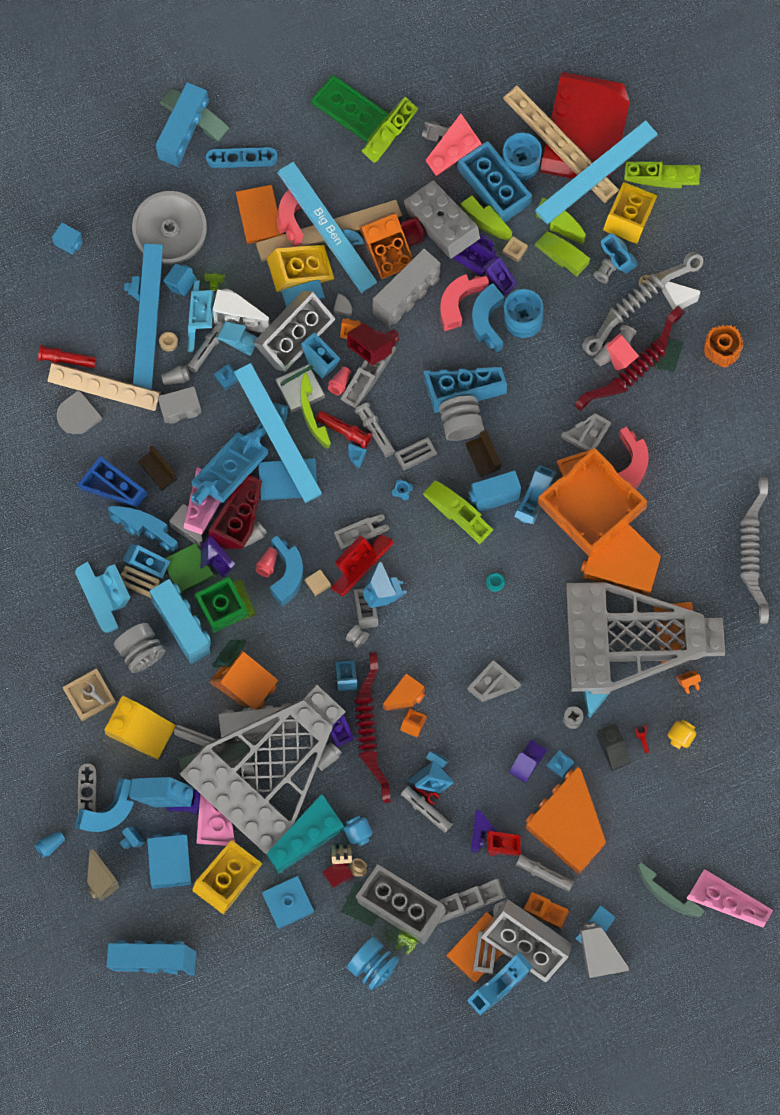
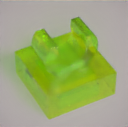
M205 273V281L210 282V290L217 292L219 283H225V275Z
M403 931L400 932L396 940L399 942L397 944L398 950L402 945L408 947L406 954H410L419 944L418 940Z

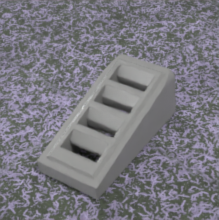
M364 588L354 589L359 626L361 629L378 627L376 607L360 606V604H367L364 598L359 599V597L364 596L362 593Z

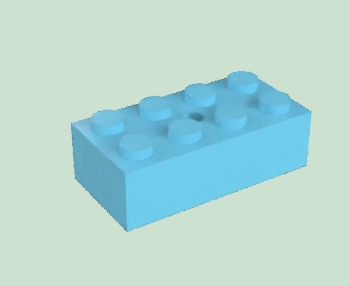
M169 579L150 590L151 599L192 665L211 654V639L206 631H201V623L197 616L191 615V607L186 599L182 600L178 585L176 583L172 584Z

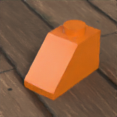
M405 674L383 703V709L388 711L413 707L416 702L419 704L426 695L424 694L425 686L408 674Z

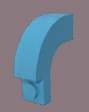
M492 283L479 294L474 303L472 329L479 343L486 339L487 346L490 349L493 348L497 353L503 349V341L490 326L488 318L493 311L504 304V296Z
M541 465L537 467L527 493L514 517L523 523H535L542 509L538 505V497L552 485L557 473L556 471Z
M276 536L271 540V545L278 551L279 556L285 562L286 571L283 577L270 587V593L283 607L295 597L301 587L303 564L296 546L289 549L288 543Z
M119 778L114 799L105 810L92 812L79 809L74 828L91 832H102L119 825L128 816L134 803L127 800L131 792V780Z
M519 952L497 975L477 989L467 1000L468 1003L481 1016L518 985L533 966Z

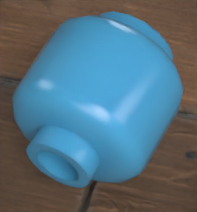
M358 815L345 822L344 832L351 844L358 843L361 846L369 842L368 838L373 832L365 817L361 818Z

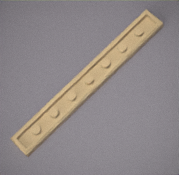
M518 85L504 96L503 99L577 175L593 163ZM607 177L591 189L604 203L609 201L619 191Z
M393 200L335 218L334 221L341 231L342 229H352L360 232L359 225L392 212L396 213L398 219H401L402 214L397 200ZM312 225L301 229L304 236L301 245L296 247L318 245L325 241L315 226ZM286 234L256 243L262 262L266 261L267 257L277 248L294 247Z

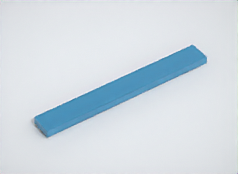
M144 244L133 385L151 390L153 385L163 245Z

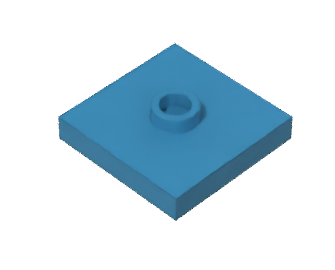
M298 876L262 892L278 929L314 913Z

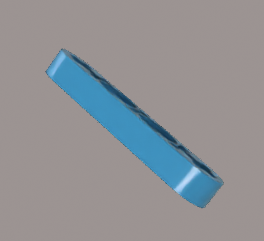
M270 147L212 149L206 154V162L211 168L265 167L275 165L278 160L277 151ZM235 154L238 159L235 162H230L227 159L228 156ZM248 154H254L256 156V159L254 161H248L246 159V156ZM259 154L262 156V161H259ZM268 154H271V160L267 159ZM222 155H224L225 162H222ZM213 156L217 158L215 162L212 161Z

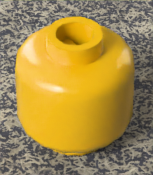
M683 719L675 721L667 734L668 738L671 739L670 744L678 749L681 746L688 748L697 735L694 730L696 727Z

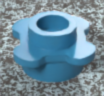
M399 479L395 482L396 485L395 489L392 490V495L406 501L409 499L410 491L413 490V485Z

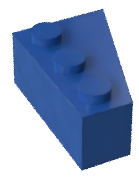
M101 456L77 485L82 491L135 509L139 507L148 495L143 488Z

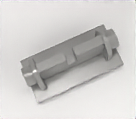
M430 121V123L425 122L422 137H425L426 140L438 142L439 136L443 138L451 126L446 128L434 121Z

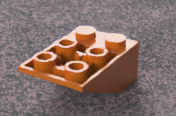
M392 212L359 225L366 247L381 279L401 272L413 260L396 213Z

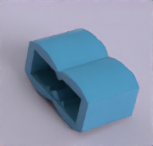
M610 233L601 240L603 250L611 256V261L617 269L628 274L638 266L636 258L628 252L627 246L621 238Z

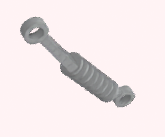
M690 252L685 256L682 264L669 268V270H664V272L652 273L650 275L652 281L645 279L647 286L639 284L641 291L634 288L635 296L628 293L629 301L622 298L623 306L616 303L618 310L614 308L609 309L610 312L597 335L589 336L584 340L583 350L591 356L598 354L611 330L616 324L624 322L622 315L628 318V310L634 313L633 306L640 308L639 301L645 304V296L651 299V291L655 294L658 293L656 287L663 289L664 285L671 279L690 271L699 270L703 265V257L697 252ZM697 258L696 262L690 265L692 259ZM593 342H596L595 347L592 348V349H589V346H590Z
M759 477V495L744 519L740 522L742 527H746L740 530L742 534H745L740 537L741 541H744L740 546L746 549L740 552L742 556H746L740 559L742 563H745L740 567L741 570L746 571L741 573V578L759 605V624H768V603L758 586L760 574L754 572L760 569V566L755 564L759 563L760 559L754 557L760 554L758 550H755L760 547L759 543H756V541L760 540V537L754 535L758 534L760 530L754 527L760 525L758 511L768 494V477Z

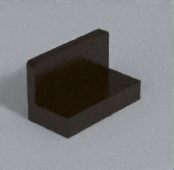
M487 430L480 432L479 438L466 443V448L480 477L501 469V461Z
M152 445L149 447L150 452L141 458L138 463L159 489L163 491L177 480L176 473Z

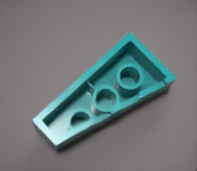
M322 794L268 851L267 858L278 874L344 831V825Z

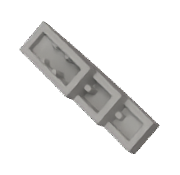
M392 347V354L374 366L365 360L340 400L355 409L359 407L396 351V347Z
M499 879L439 900L438 902L442 903L446 910L439 923L506 898Z

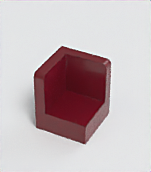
M418 217L400 223L409 247L424 242V231Z
M345 863L334 864L322 871L324 878L328 880L332 888L337 887L343 882L347 884L353 880V875Z

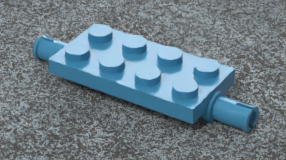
M259 423L251 433L249 432L246 435L237 432L192 480V485L198 488L191 496L193 503L200 505L208 495L223 503L268 455V449L260 443V439L267 433L265 428L261 427L262 423Z

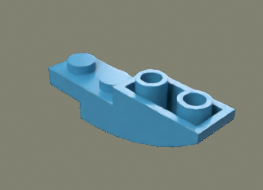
M110 506L108 508L109 518L116 524L120 522L124 525V529L131 535L135 533L140 537L144 532L149 539H155L160 542L159 545L164 550H170L173 553L179 548L178 542L167 534L169 531L167 524L158 518L132 508Z

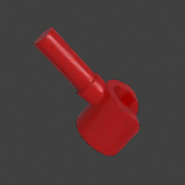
M643 725L644 732L639 733L636 727L635 736L642 742L646 754L649 753L646 742L647 727Z
M416 786L413 788L421 793L430 805H435V803L430 801V796L439 799L437 793H428L423 789L416 788Z

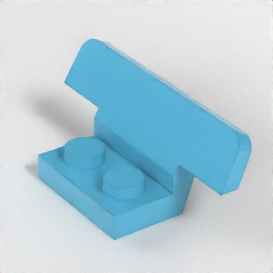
M200 280L194 281L191 291L187 352H193L196 329L212 328L215 293L212 290L199 291Z
M86 562L76 569L75 574L101 630L105 633L117 630L118 625L112 612L124 608L131 597L115 564L108 566L103 575L95 577L89 563Z

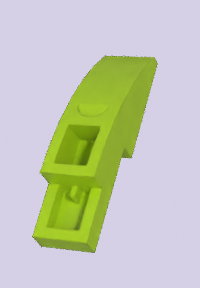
M404 97L371 134L361 151L373 163H376L395 137L402 132L418 108L407 97Z
M626 162L624 179L648 186L682 188V185H700L701 167L700 165H663V162Z
M435 480L422 494L449 520L453 519L479 545L493 531L473 506Z

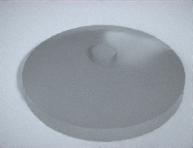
M163 191L148 197L141 203L133 218L132 231L136 245L142 253L144 252V244L163 245L162 264H178L190 259L201 249L207 234V222L202 208L193 198L177 191Z

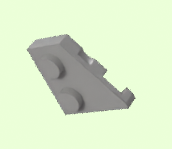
M595 413L584 422L575 425L571 430L563 432L561 438L583 451L597 449L612 422Z
M493 660L470 684L467 690L478 700L484 702L519 689L521 684Z

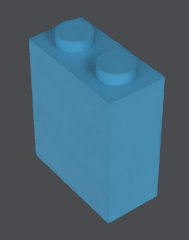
M508 472L471 484L470 497H468L469 504L478 512H482L519 500L521 486L516 472Z
M170 777L132 779L130 798L154 808L189 807L192 803L194 787Z
M177 832L167 837L157 834L152 835V838H147L152 889L192 885L187 835Z

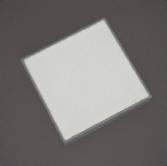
M309 364L275 379L291 413L301 409L300 388L303 374L305 373L308 374L313 389L312 395L307 396L309 404L325 398V394Z

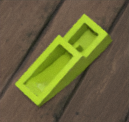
M470 196L460 204V208L478 228L506 241L512 238V231L490 205L483 209L473 196Z
M543 197L539 206L542 205L548 199ZM566 211L550 222V231L582 245L584 244L585 232Z
M547 231L535 243L536 247L560 267L567 268L576 277L589 265L590 258L551 232Z

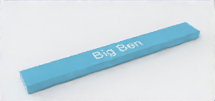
M292 162L277 172L361 294L375 286L378 282L295 163Z

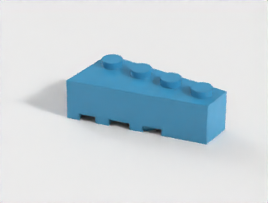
M188 82L186 83L156 143L159 160L179 168L194 130L200 122L202 111L208 106L207 90Z
M501 367L477 368L476 370L459 369V371L440 370V372L423 371L424 383L434 413L440 412V404L451 398L474 396L477 398V401L507 394V382Z
M116 940L115 943H108L106 967L112 971L140 972V968H142L144 972L158 973L160 969L162 972L178 975V971H184L187 975L195 976L197 952L184 945V942L173 941L172 944H165L164 941H153V944H146V941H134V944H127V941Z

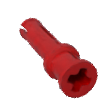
M42 344L39 348L38 361L46 360L56 364L62 362L92 369L95 368V356L65 352L59 347L56 349L48 348Z
M322 410L317 415V422L343 434L348 441H354L364 449L368 446L372 433H366L358 429L356 425L346 424Z

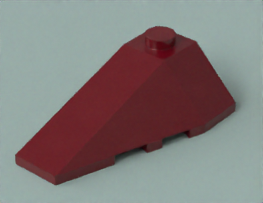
M248 475L233 491L209 530V537L212 536L220 547L225 550L243 549L252 535L262 481L251 475Z

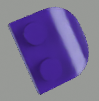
M479 234V240L452 259L482 276L485 273L483 267L495 257L497 250H495L494 242L489 237Z

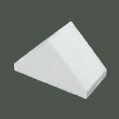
M667 282L662 289L673 310L678 306L683 309L697 302L700 295L699 290L672 282Z

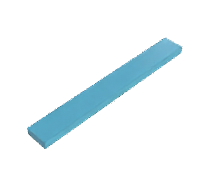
M644 121L540 205L535 212L548 225L658 135L657 132L647 121Z
M251 363L236 370L234 373L304 502L307 503L322 495Z

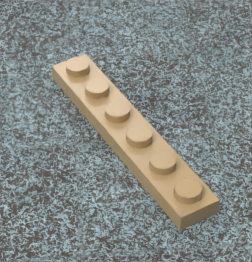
M56 363L51 364L47 381L152 411L157 410L158 396L161 395V392Z

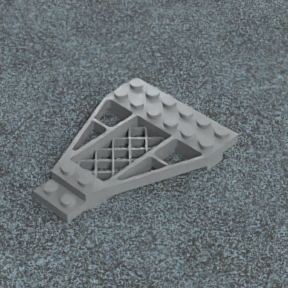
M606 582L566 583L571 692L591 691V694H610L613 690L689 660H697L705 656H725L723 618H704L703 614ZM606 591L633 599V612L608 613L606 609ZM637 601L670 612L640 613L637 611ZM660 622H669V623H668L666 626H664V625H663L662 623H660ZM622 623L630 624L627 627H625ZM654 624L661 629L657 635L649 630ZM673 624L681 629L676 635L669 630ZM615 625L623 630L618 636L610 631ZM634 625H637L642 630L637 636L630 631ZM683 632H684L685 642H683V641L679 638V636H680ZM645 633L652 638L648 644L640 639ZM664 633L672 638L667 644L660 639ZM625 634H628L633 639L628 645L621 640ZM608 635L614 639L610 644H608ZM656 641L663 648L659 651H654L650 646ZM676 641L682 648L673 650L669 646ZM637 642L643 649L641 651H634L631 646ZM619 643L624 649L621 652H616L612 647ZM640 661H667L641 671ZM610 662H637V674L614 683L611 682Z
M316 684L304 698L217 740L206 743L179 774L267 854L295 823L332 726L346 711ZM279 717L255 744H252L242 735L243 732ZM296 721V732H284V722ZM298 722L308 732H298ZM282 724V733H273ZM238 735L250 749L232 767L212 747ZM296 735V746H285V736ZM299 735H310V745L299 746ZM271 736H282V746L271 747ZM313 736L317 739V741L314 744ZM268 739V747H260ZM296 749L297 760H285V750ZM299 749H308L299 759ZM269 750V761H257V751ZM271 750H283V760L271 761ZM316 752L317 755L304 788L300 789L291 780V776ZM255 753V761L246 762ZM283 763V774H272L271 764ZM285 763H295L286 773ZM257 764H269V775H258ZM243 765H255V775H244ZM240 767H241V775L237 772ZM282 777L272 788V778ZM255 778L256 789L246 779ZM258 778H269L270 788L258 789ZM285 783L291 784L301 794L291 819H288L269 802L272 796ZM260 792L268 793L265 796H263Z

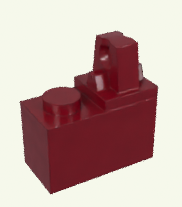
M362 323L347 333V347L374 366L392 354V347L399 341V333L394 329L385 334L380 330L376 332L372 327Z

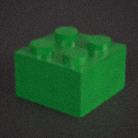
M230 577L195 594L196 601L213 633L248 616L247 609Z

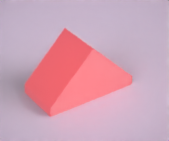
M621 334L617 335L606 345L614 369L617 371L626 368L638 357V354Z

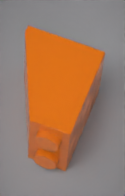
M242 651L231 652L209 683L243 707L258 710L265 704L264 699L267 695H271L277 687L275 684L278 680Z

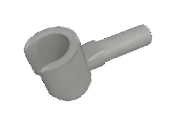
M86 682L90 685V690L86 692L81 688L82 692L86 695H91L104 705L106 701L97 694L95 687L91 683Z

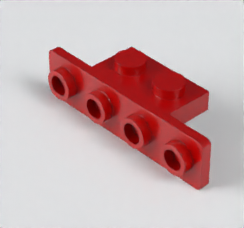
M382 534L370 546L364 537L359 536L334 562L343 575L331 589L335 593L345 596L381 556L389 550L394 541Z

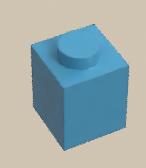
M64 223L60 224L52 236L54 245L72 255L81 248L83 243L81 233Z
M175 263L164 279V283L172 292L185 296L197 278L189 266H181Z

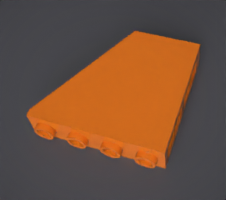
M628 524L591 558L588 557V561L584 560L581 571L584 572V579L606 582L650 597L661 556Z
M577 767L575 771L571 769L564 777L566 781L562 785L557 784L551 792L553 795L549 800L545 798L538 806L540 810L536 814L532 812L526 819L525 829L579 875L602 850L606 840L582 771Z

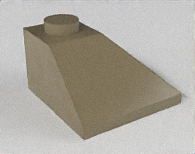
M92 849L89 854L87 878L90 888L87 891L93 899L98 898L101 902L120 887L115 877L94 849Z

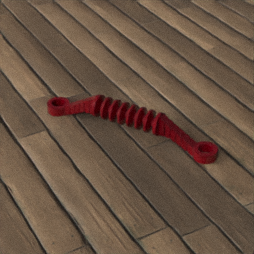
M678 306L668 315L661 336L650 344L652 349L647 347L645 349L647 354L641 352V359L638 357L635 359L636 364L631 362L629 364L630 368H624L626 374L620 372V379L615 377L608 386L583 394L574 406L579 411H582L589 405L592 399L626 393L628 391L627 386H633L632 381H639L637 376H644L642 370L648 372V366H654L653 361L657 363L660 361L658 356L663 358L666 355L665 351L671 327L683 316L685 311Z
M377 651L369 652L370 671L354 700V704L360 705L355 708V712L361 713L355 716V719L361 720V722L356 723V726L362 728L357 731V734L363 735L357 741L364 743L358 746L359 750H364V752L359 753V758H361L381 785L382 802L391 803L389 782L377 765L378 752L372 751L378 746L371 743L377 740V737L371 736V734L376 733V729L370 728L375 725V722L369 721V719L375 717L374 714L369 713L374 710V707L368 706V704L373 703L370 689L378 673Z

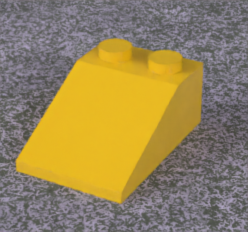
M623 182L603 231L637 244L658 195Z
M324 245L277 248L267 257L276 292H282V290L311 281L320 280L323 283L334 279Z
M122 696L104 730L107 736L159 760L176 725L143 705Z
M231 840L196 880L192 891L224 915L263 863Z

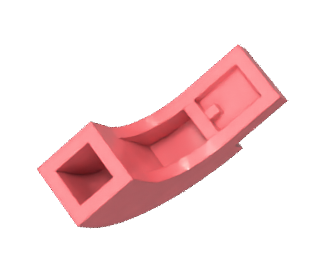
M288 190L280 201L276 223L279 233L286 232L288 240L296 247L301 245L304 235L295 220L294 214L302 208L290 190Z
M466 274L455 279L446 288L440 306V319L444 331L462 326V317L458 307L459 303L466 296L486 289L489 286L487 276H476L469 281Z
M626 426L620 430L619 438L631 456V464L618 474L636 489L645 476L649 455L644 439L637 441L634 432L629 431Z

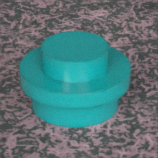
M492 573L486 579V586L490 591H501L505 586V579L499 573Z

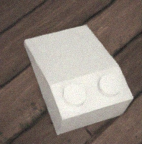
M228 289L217 290L213 306L214 324H217V322L224 324L225 321L245 325V330L263 333L269 326V317L241 296Z

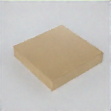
M97 668L63 687L81 721L116 703ZM86 682L91 683L95 687L97 694L106 701L104 705L91 695H86L82 692L81 688L86 692L90 690V685Z

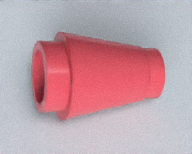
M341 367L328 382V390L335 395L344 393L351 370L347 367Z
M269 547L257 562L256 572L259 575L269 577L270 574H273L278 555L276 549Z

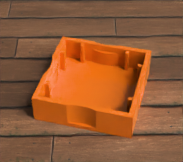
M595 448L576 463L567 475L558 479L538 497V505L590 558L646 509L648 502L629 482L619 476L614 467Z

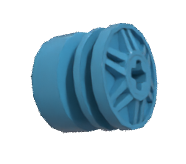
M523 132L513 134L504 143L502 159L520 181L531 179L539 171L542 153L541 144L536 137Z
M528 289L515 290L505 299L504 323L509 333L515 337L527 338L537 334L541 329L543 323V302L534 291Z
M372 937L361 947L346 967L356 977L365 972L363 984L373 979L368 986L371 991L382 985L391 976L399 962L397 956L388 961L392 954L390 950L383 955L380 954L384 945L375 937Z

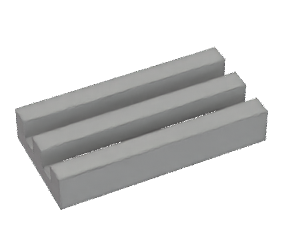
M429 437L395 453V457L398 459V463L403 471L437 455ZM425 444H428L427 447L422 448L404 458H401L402 455L410 451H413ZM431 450L430 452H428V453H426V454H424V455H422V456H420V457H418V458H416V459H414V460H412V461H410V462H408V463H406V464L404 463V462H406V461H409V460H411V459H413V458H415V457H417V456H419V455H421V454H423V453H425V452Z
M479 931L473 972L493 974L496 948L492 947L490 967L485 968L489 947L487 941H485L482 967H478L481 936L483 934L482 931Z

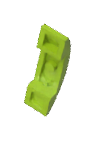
M305 373L303 374L300 388V404L303 417L312 435L327 449L330 448L331 443L325 426L317 428L307 396L312 395L313 389L308 374Z

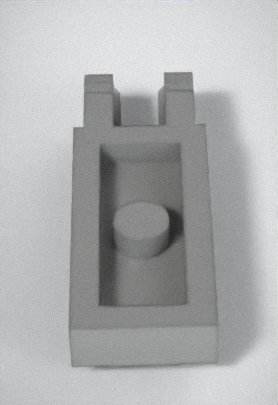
M380 514L370 519L368 517L335 531L334 536L341 551L348 549L359 536L369 540L376 537V535L387 532L390 529L387 524L375 529L372 526L383 521L384 515Z

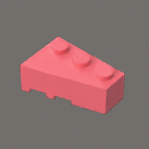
M462 114L458 116L426 159V163L436 177L482 145Z

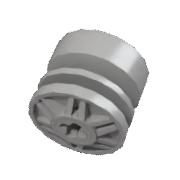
M459 396L440 404L439 411L442 421L445 422L443 428L447 440H465L475 437L484 431L482 418L478 415L480 409L477 406L478 401L476 397Z
M141 623L130 628L114 642V646L119 654L127 656L124 661L126 665H129L131 673L140 672L161 659L166 652L164 647L160 646L161 643L158 639L152 640L155 633L148 623Z

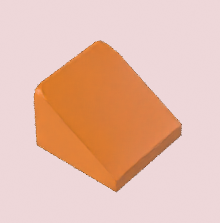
M409 709L400 730L418 737L427 716Z

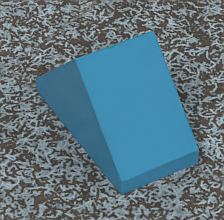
M355 661L335 662L338 691L357 690Z

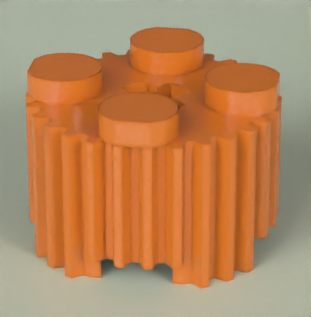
M718 325V328L712 327L709 330L704 344V355L706 358H709V361H712V364H719V366L724 368L738 360L743 348V340L740 337L741 333L738 332L739 329H735V326L722 325L720 327Z

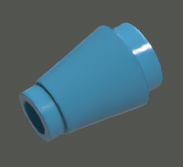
M58 831L39 839L38 843L35 844V848L41 857H49L65 841V838Z

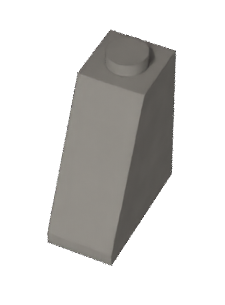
M588 922L584 924V927H579L585 966L589 978L629 971L627 964L599 924Z

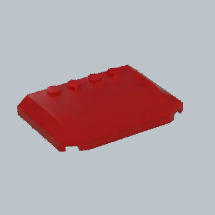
M561 72L551 120L593 163L622 140L630 103L625 85L623 83ZM545 144L540 172L574 179L577 174Z

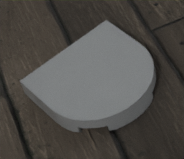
M79 390L60 404L56 415L60 428L64 432L71 434H83L102 420L100 414Z

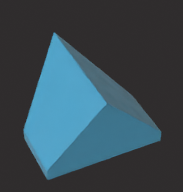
M432 761L406 781L415 784L416 788L441 793L454 783L435 761Z

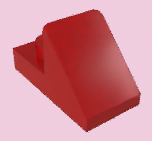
M487 831L488 853L490 856L498 854L521 855L520 835Z

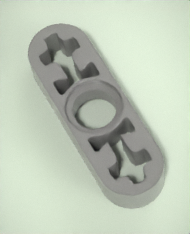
M83 764L78 771V812L79 809L85 810V802H89V809L92 812H96L97 772L93 765ZM86 769H90V772H93V774L89 775V782H93V784L86 783L85 774H82L86 772ZM86 787L93 790V794L88 798L82 796V790Z

